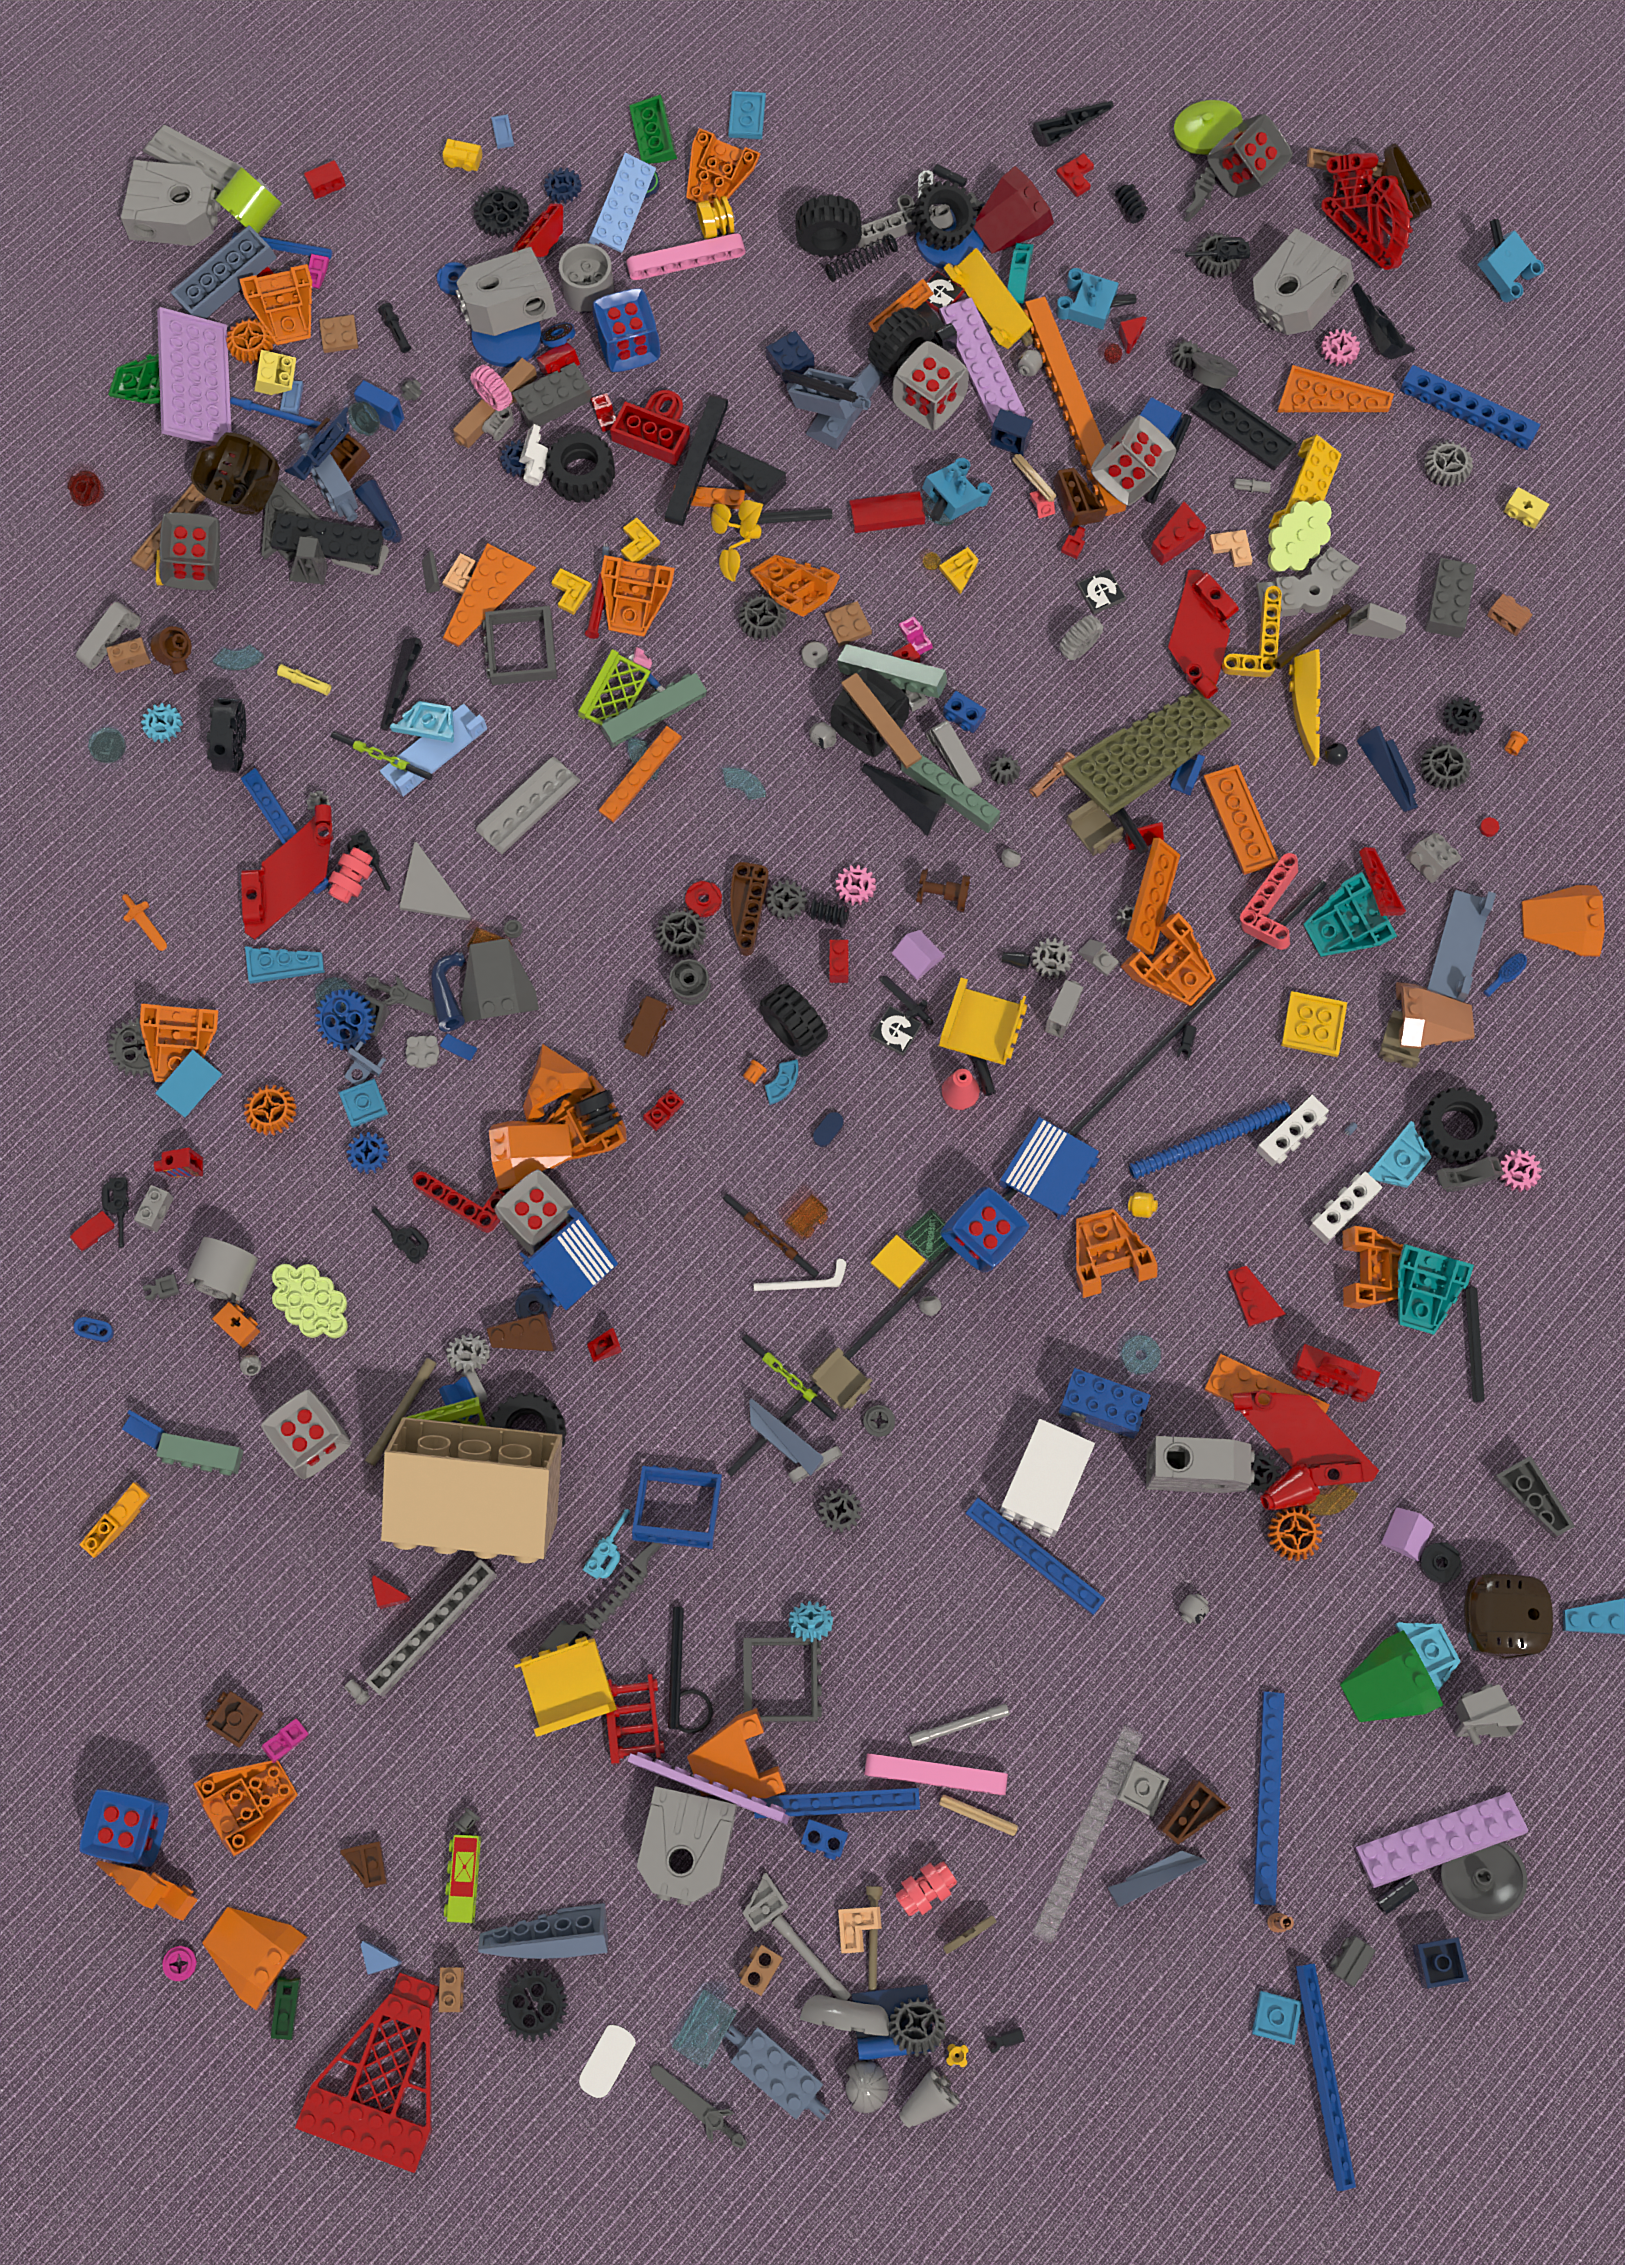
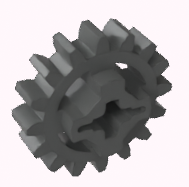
M786 880L785 884L779 881L778 887L772 885L773 891L768 890L769 897H766V903L769 904L767 908L768 910L772 909V916L777 914V919L783 916L785 921L788 920V917L795 920V914L801 916L800 910L805 911L804 904H807V898L804 897H806V892L802 891L801 885L796 887V882L790 885L788 880Z
M838 1489L837 1494L830 1491V1497L824 1495L823 1498L826 1502H820V1506L823 1509L819 1510V1514L824 1515L820 1521L827 1522L825 1528L832 1526V1532L839 1529L840 1533H843L844 1528L851 1531L850 1525L857 1526L855 1520H861V1516L857 1513L862 1512V1508L857 1507L860 1504V1500L854 1501L855 1494L849 1496L848 1490L843 1494ZM840 1498V1501L836 1503H830L834 1499ZM848 1501L852 1504L854 1511L848 1508ZM842 1503H844L843 1511L845 1513H841L837 1519V1511L835 1509H839ZM827 1511L832 1513L834 1517L833 1522L829 1519ZM850 1519L847 1523L840 1524L842 1520Z

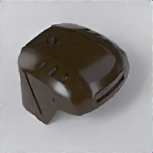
M226 432L221 436L216 445L199 450L191 472V481L203 496L217 504L245 516H255L263 510L278 481L280 467L274 455L260 443L242 434ZM225 462L231 463L232 465H225ZM220 472H227V475L221 474ZM241 489V496L236 498V491Z
M1494 1573L1480 1575L1471 1579L1464 1600V1624L1472 1650L1480 1654L1492 1656L1497 1660L1524 1658L1544 1651L1552 1637L1553 1630L1552 1601L1545 1584L1532 1576ZM1497 1638L1500 1639V1645L1497 1644ZM1509 1638L1511 1639V1645H1512L1511 1648L1509 1647V1642H1508V1639H1509ZM1520 1638L1523 1642V1648L1520 1647Z

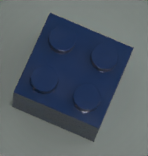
M796 331L789 333L766 347L767 361L785 384L789 383L782 376V372L785 369L804 374L809 368H814V354Z
M1000 408L992 425L990 445L1024 456L1031 440L1033 420L1026 416L1014 414L1010 410Z
M1459 1937L1412 1945L1422 1988L1429 1989L1469 1981Z

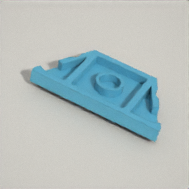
M419 701L411 710L402 715L403 719L400 722L390 725L392 732L454 742L453 710L450 706Z
M1410 1121L1368 1173L1375 1181L1407 1188L1432 1158L1428 1149L1424 1147L1421 1136H1418L1412 1121Z
M1396 1623L1395 1626L1398 1632L1404 1630L1414 1645L1437 1691H1439L1453 1670L1461 1662L1442 1624Z

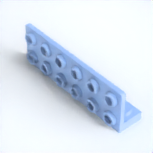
M627 153L624 154L588 244L602 243L618 252H623L655 173V167Z
M462 704L453 711V743L421 737L397 757L432 774L487 730L485 720L480 714L476 717L465 704ZM390 763L380 770L381 774L403 797L425 780V778L409 771L400 770Z

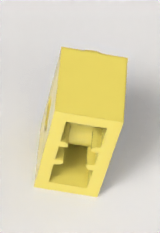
M1518 487L1507 503L1504 513L1535 529L1544 516L1549 503Z

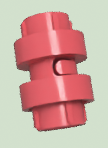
M355 847L352 848L349 855L343 853L338 861V864L342 867L339 873L333 871L328 879V882L332 885L328 894L348 904L352 896L358 898L363 889L359 882L362 878L368 880L373 871L369 867L373 858Z
M944 1861L936 1866L928 1863L920 1869L923 1876L917 1880L910 1876L901 1882L903 1889L896 1893L895 1896L908 1916H912L918 1911L921 1915H924L932 1909L929 1902L936 1897L942 1902L952 1895L949 1889L956 1885L957 1881Z

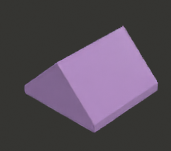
M920 930L906 934L892 952V955L916 980L945 957Z
M1396 1507L1381 1544L1415 1561H1419L1434 1525L1420 1513Z

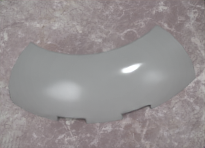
M819 1994L807 2000L800 2016V2020L817 2025L832 2026L835 2029L854 2030L872 2035H889L888 2015L884 2008L879 2005L845 2001Z

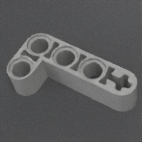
M929 170L921 172L918 176V198L930 185L936 184L933 173ZM933 204L930 206L929 216L936 227L942 230L953 225L954 220L948 205Z
M906 194L899 196L897 213L862 225V236L858 246L866 248L867 244L871 246L872 242L877 243L878 239L883 240L884 236L889 234L897 238L914 232L916 224L912 225L911 220L914 216H911L915 208L913 207L915 203L912 197Z
M114 602L78 649L76 658L89 669H94L107 654L106 648L115 643L125 628L129 630L137 628L141 618L127 606Z
M947 720L926 732L929 742L933 747L938 746L959 782L969 789L982 783L977 769Z

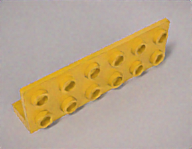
M975 248L958 266L948 263L944 267L951 279L960 284L965 289L967 295L970 298L972 297L975 306L991 326L992 330L990 332L999 345L1009 349L1033 326L1029 317L979 249Z
M1317 434L1303 440L1297 455L1302 459L1305 458V461L1286 508L1275 512L1269 525L1271 530L1279 527L1280 518L1285 514H1289L1295 503L1305 501L1311 505L1314 502L1324 501L1341 458V453Z

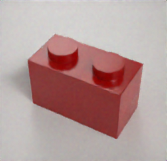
M335 160L303 173L306 184L315 200L346 187L343 174Z
M567 342L536 358L541 372L545 376L555 371L560 373L561 368L575 363L576 366L580 365L575 349Z
M830 940L829 983H848V940Z

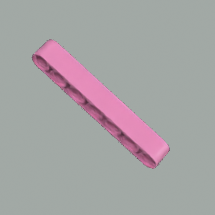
M731 234L632 256L627 259L626 264L630 278L632 280H640L739 258L746 251L741 235Z
M867 1754L864 1775L998 1795H1006L1008 1774L876 1754Z

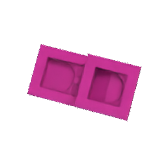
M311 254L308 268L312 279V288L320 289L327 272L328 257Z
M914 616L898 624L907 642L913 645L919 655L933 648L931 641L923 632V627Z
M296 1718L282 1728L277 1735L264 1743L261 1748L270 1760L275 1763L309 1734Z

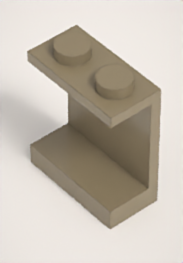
M1090 800L1067 817L1066 823L1092 856L1097 853H1103L1110 844H1116L1123 838L1124 828L1120 827L1118 829L1093 800Z
M1393 1010L1389 1017L1378 1057L1383 1058L1386 1062L1400 1063L1405 1068H1415L1420 1060L1418 1057L1421 1048L1400 1047L1399 1030L1403 1024V1012Z
M838 1347L813 1371L809 1378L842 1410L847 1407L851 1409L857 1403L856 1398L860 1393L864 1395L871 1388L869 1384L873 1380L866 1378L843 1356L844 1352Z

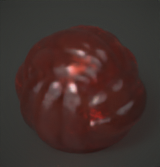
M1116 343L1108 345L1104 352V358L1110 364L1117 363L1123 355L1122 349Z

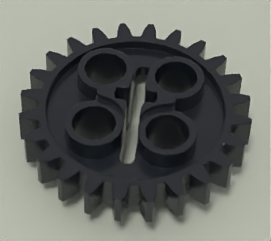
M495 186L494 191L489 188V193L483 191L484 197L478 196L479 201H475L473 214L476 225H479L480 230H485V234L491 232L492 237L495 234H498V238L501 237V234H504L505 237L508 236V233L514 235V230L520 232L519 226L524 228V222H528L529 206L526 198H523L522 193L518 194L517 189L512 192L511 187L505 190V187L502 186L499 190Z
M533 1969L532 1976H530L528 1971H524V1978L517 1974L518 1981L510 1980L509 1982L512 1987H504L508 1994L500 1997L505 2000L504 2004L499 2005V2007L505 2008V2012L501 2013L500 2016H507V2020L503 2024L510 2023L511 2027L508 2031L511 2032L516 2029L515 2037H519L522 2033L524 2041L527 2040L528 2036H531V2040L534 2042L537 2035L540 2040H544V2033L551 2037V2029L558 2031L559 2028L556 2024H564V2021L560 2018L561 2015L568 2014L563 2010V2007L569 2006L568 2003L563 2002V1999L568 1997V1995L561 1994L565 1987H557L560 1980L551 1981L552 1973L546 1978L544 1970L541 1971L540 1975H537L536 1969ZM536 1984L543 1986L544 1991L541 1996H536L533 1993V1987ZM525 1988L528 1989L532 2000L539 2002L537 2009L544 2019L543 2023H541L536 2010L529 2008L532 2003L524 1992ZM518 1995L523 1996L525 1999V2004L522 2008L517 2007L514 2002ZM546 2003H550L554 2007V2012L550 2016L546 2015L543 2011ZM528 2014L535 2017V2024L532 2027L525 2024V2017Z

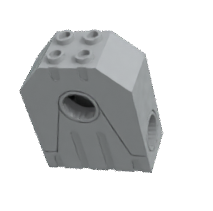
M134 160L121 214V220L129 240L194 246L213 234L214 226L218 224L217 212H220L221 205L215 200L217 198V191L214 190L212 182L198 166Z
M1295 228L1287 240L1283 242L1253 278L1255 302L1260 321L1265 325H1271L1275 331L1286 335L1312 330L1354 281L1351 260Z
M531 247L470 266L456 282L458 290L455 291L461 303L459 306L462 315H464L467 325H471L472 330L475 332L495 336L557 315L550 285Z
M1156 1436L1146 1450V1490L1204 1493L1245 1491L1251 1486V1482H1254V1470H1251V1462H1254V1450H1251V1444L1231 1439ZM1167 1459L1175 1461L1179 1469L1172 1468L1168 1464Z
M655 1786L637 1868L652 1893L657 1894V1899L670 1901V1898L673 1897L677 1898V1903L690 1906L691 1902L696 1903L721 1886L738 1807L736 1804ZM688 1850L694 1860L692 1868L685 1874H678L671 1866L672 1856L676 1851Z

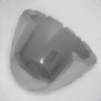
M869 2060L858 2061L852 2064L846 2070V2074L850 2076L846 2083V2094L853 2103L851 2108L864 2114L877 2111L883 2106V2102L888 2097L889 2084L885 2072L879 2065Z

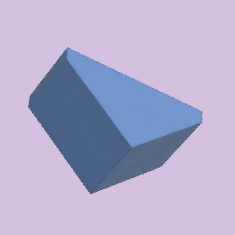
M362 1941L361 1949L368 1975L399 1966L402 1963L401 1960L373 1944Z

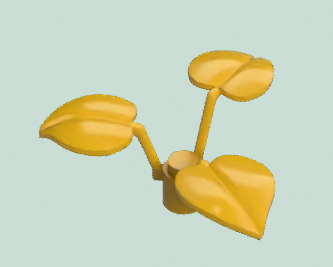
M745 500L741 503L738 512L741 525L729 522L731 512L726 505L715 504L711 513L713 530L718 534H723L726 532L728 525L740 528V535L745 538L730 546L728 550H723L720 554V569L723 575L732 582H735L740 567V555L734 548L750 542V539H758L761 536V527L756 523L763 507L762 503Z

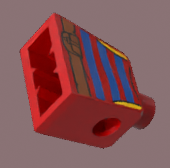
M191 1148L165 1151L162 1153V1160L154 1161L155 1172L163 1171L173 1178L203 1176V1157Z

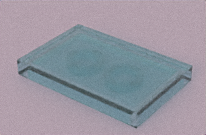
M703 1989L672 2048L706 2069L738 2010Z

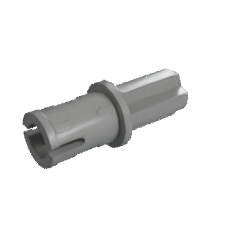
M1254 478L1252 480L1235 479L1234 489L1251 491V493L1253 491L1269 493L1271 482L1256 481Z

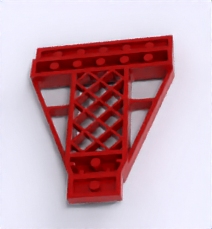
M399 1972L392 1993L389 1994L312 2083L295 2128L416 2173L433 2129L431 2021L432 2006L439 1986ZM384 2016L390 2017V2019L382 2022ZM393 2020L398 2032L387 2037L383 2025ZM398 2021L409 2024L410 2026L401 2030ZM373 2023L374 2026L361 2061L357 2063L343 2058V2055L368 2026ZM413 2027L417 2040L407 2044L402 2032ZM380 2029L384 2039L375 2043L376 2037ZM399 2034L404 2046L393 2051L389 2039ZM385 2041L390 2053L379 2058L375 2046ZM417 2042L413 2055H411L409 2046ZM424 2042L426 2044V2088L410 2082ZM405 2049L410 2060L399 2065L395 2053ZM373 2050L376 2060L367 2064L370 2053ZM392 2056L396 2067L385 2072L381 2060ZM338 2061L352 2065L357 2069L348 2096L319 2086V2083ZM378 2063L382 2075L372 2079L367 2067ZM409 2064L404 2076L401 2067ZM397 2070L402 2082L391 2087L387 2074ZM363 2072H365L368 2082L359 2086ZM384 2077L388 2089L377 2093L373 2081ZM370 2084L374 2096L364 2101L359 2089ZM401 2085L396 2098L393 2089ZM407 2087L426 2093V2126L398 2116ZM389 2091L394 2103L383 2108L379 2096ZM356 2093L360 2101L354 2099ZM376 2098L379 2108L366 2104V2102ZM393 2107L391 2113L385 2111V2110H387V2109Z

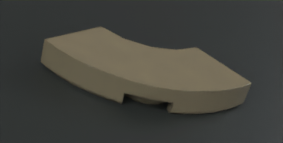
M994 1916L987 1917L943 1947L946 1954L995 1924L997 1921Z

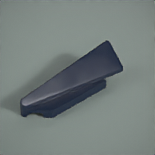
M348 408L340 409L284 471L303 481L306 480L313 466L315 468L319 467L350 431V425L347 424Z
M1380 726L1374 727L1359 737L1357 743L1402 811L1407 812L1418 808V804L1413 796L1416 793L1415 785L1394 739L1385 741Z

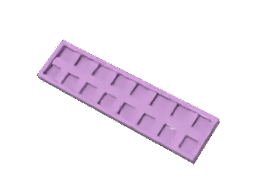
M972 297L939 308L944 324L951 323L957 331L956 350L962 363L968 369L969 378L991 426L1000 408L1010 410L1020 416H1025L1024 408Z
M637 1752V1755L630 1753L628 1762L637 1767L786 1825L790 1816L785 1814L786 1810L774 1804L768 1807L766 1806L767 1803L759 1798L752 1796L751 1800L747 1799L748 1795L733 1789L732 1792H729L728 1787L720 1783L713 1782V1785L709 1784L710 1780L694 1774V1777H690L691 1773L684 1769L675 1767L672 1770V1766L666 1762L656 1759L654 1763L652 1762L653 1758L643 1753Z
M1510 1792L1357 1846L1355 1850L1372 1887L1376 1888L1528 1833V1828Z

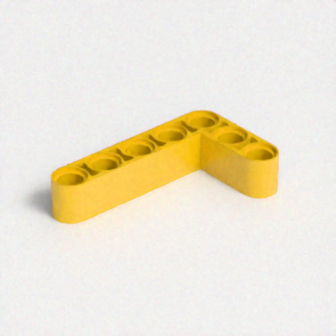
M1277 586L1268 587L1263 595L1259 656L1244 654L1227 655L1221 666L1225 674L1270 677L1274 673L1276 668L1273 666V660L1278 655L1282 597L1281 590ZM1268 594H1274L1276 599H1270ZM1267 611L1274 612L1275 616L1269 617ZM1265 629H1272L1274 634H1267ZM1264 647H1271L1273 652H1266ZM1226 662H1234L1235 667H1229ZM1245 663H1251L1253 665V668L1248 669L1245 666ZM1263 664H1269L1271 670L1264 669Z

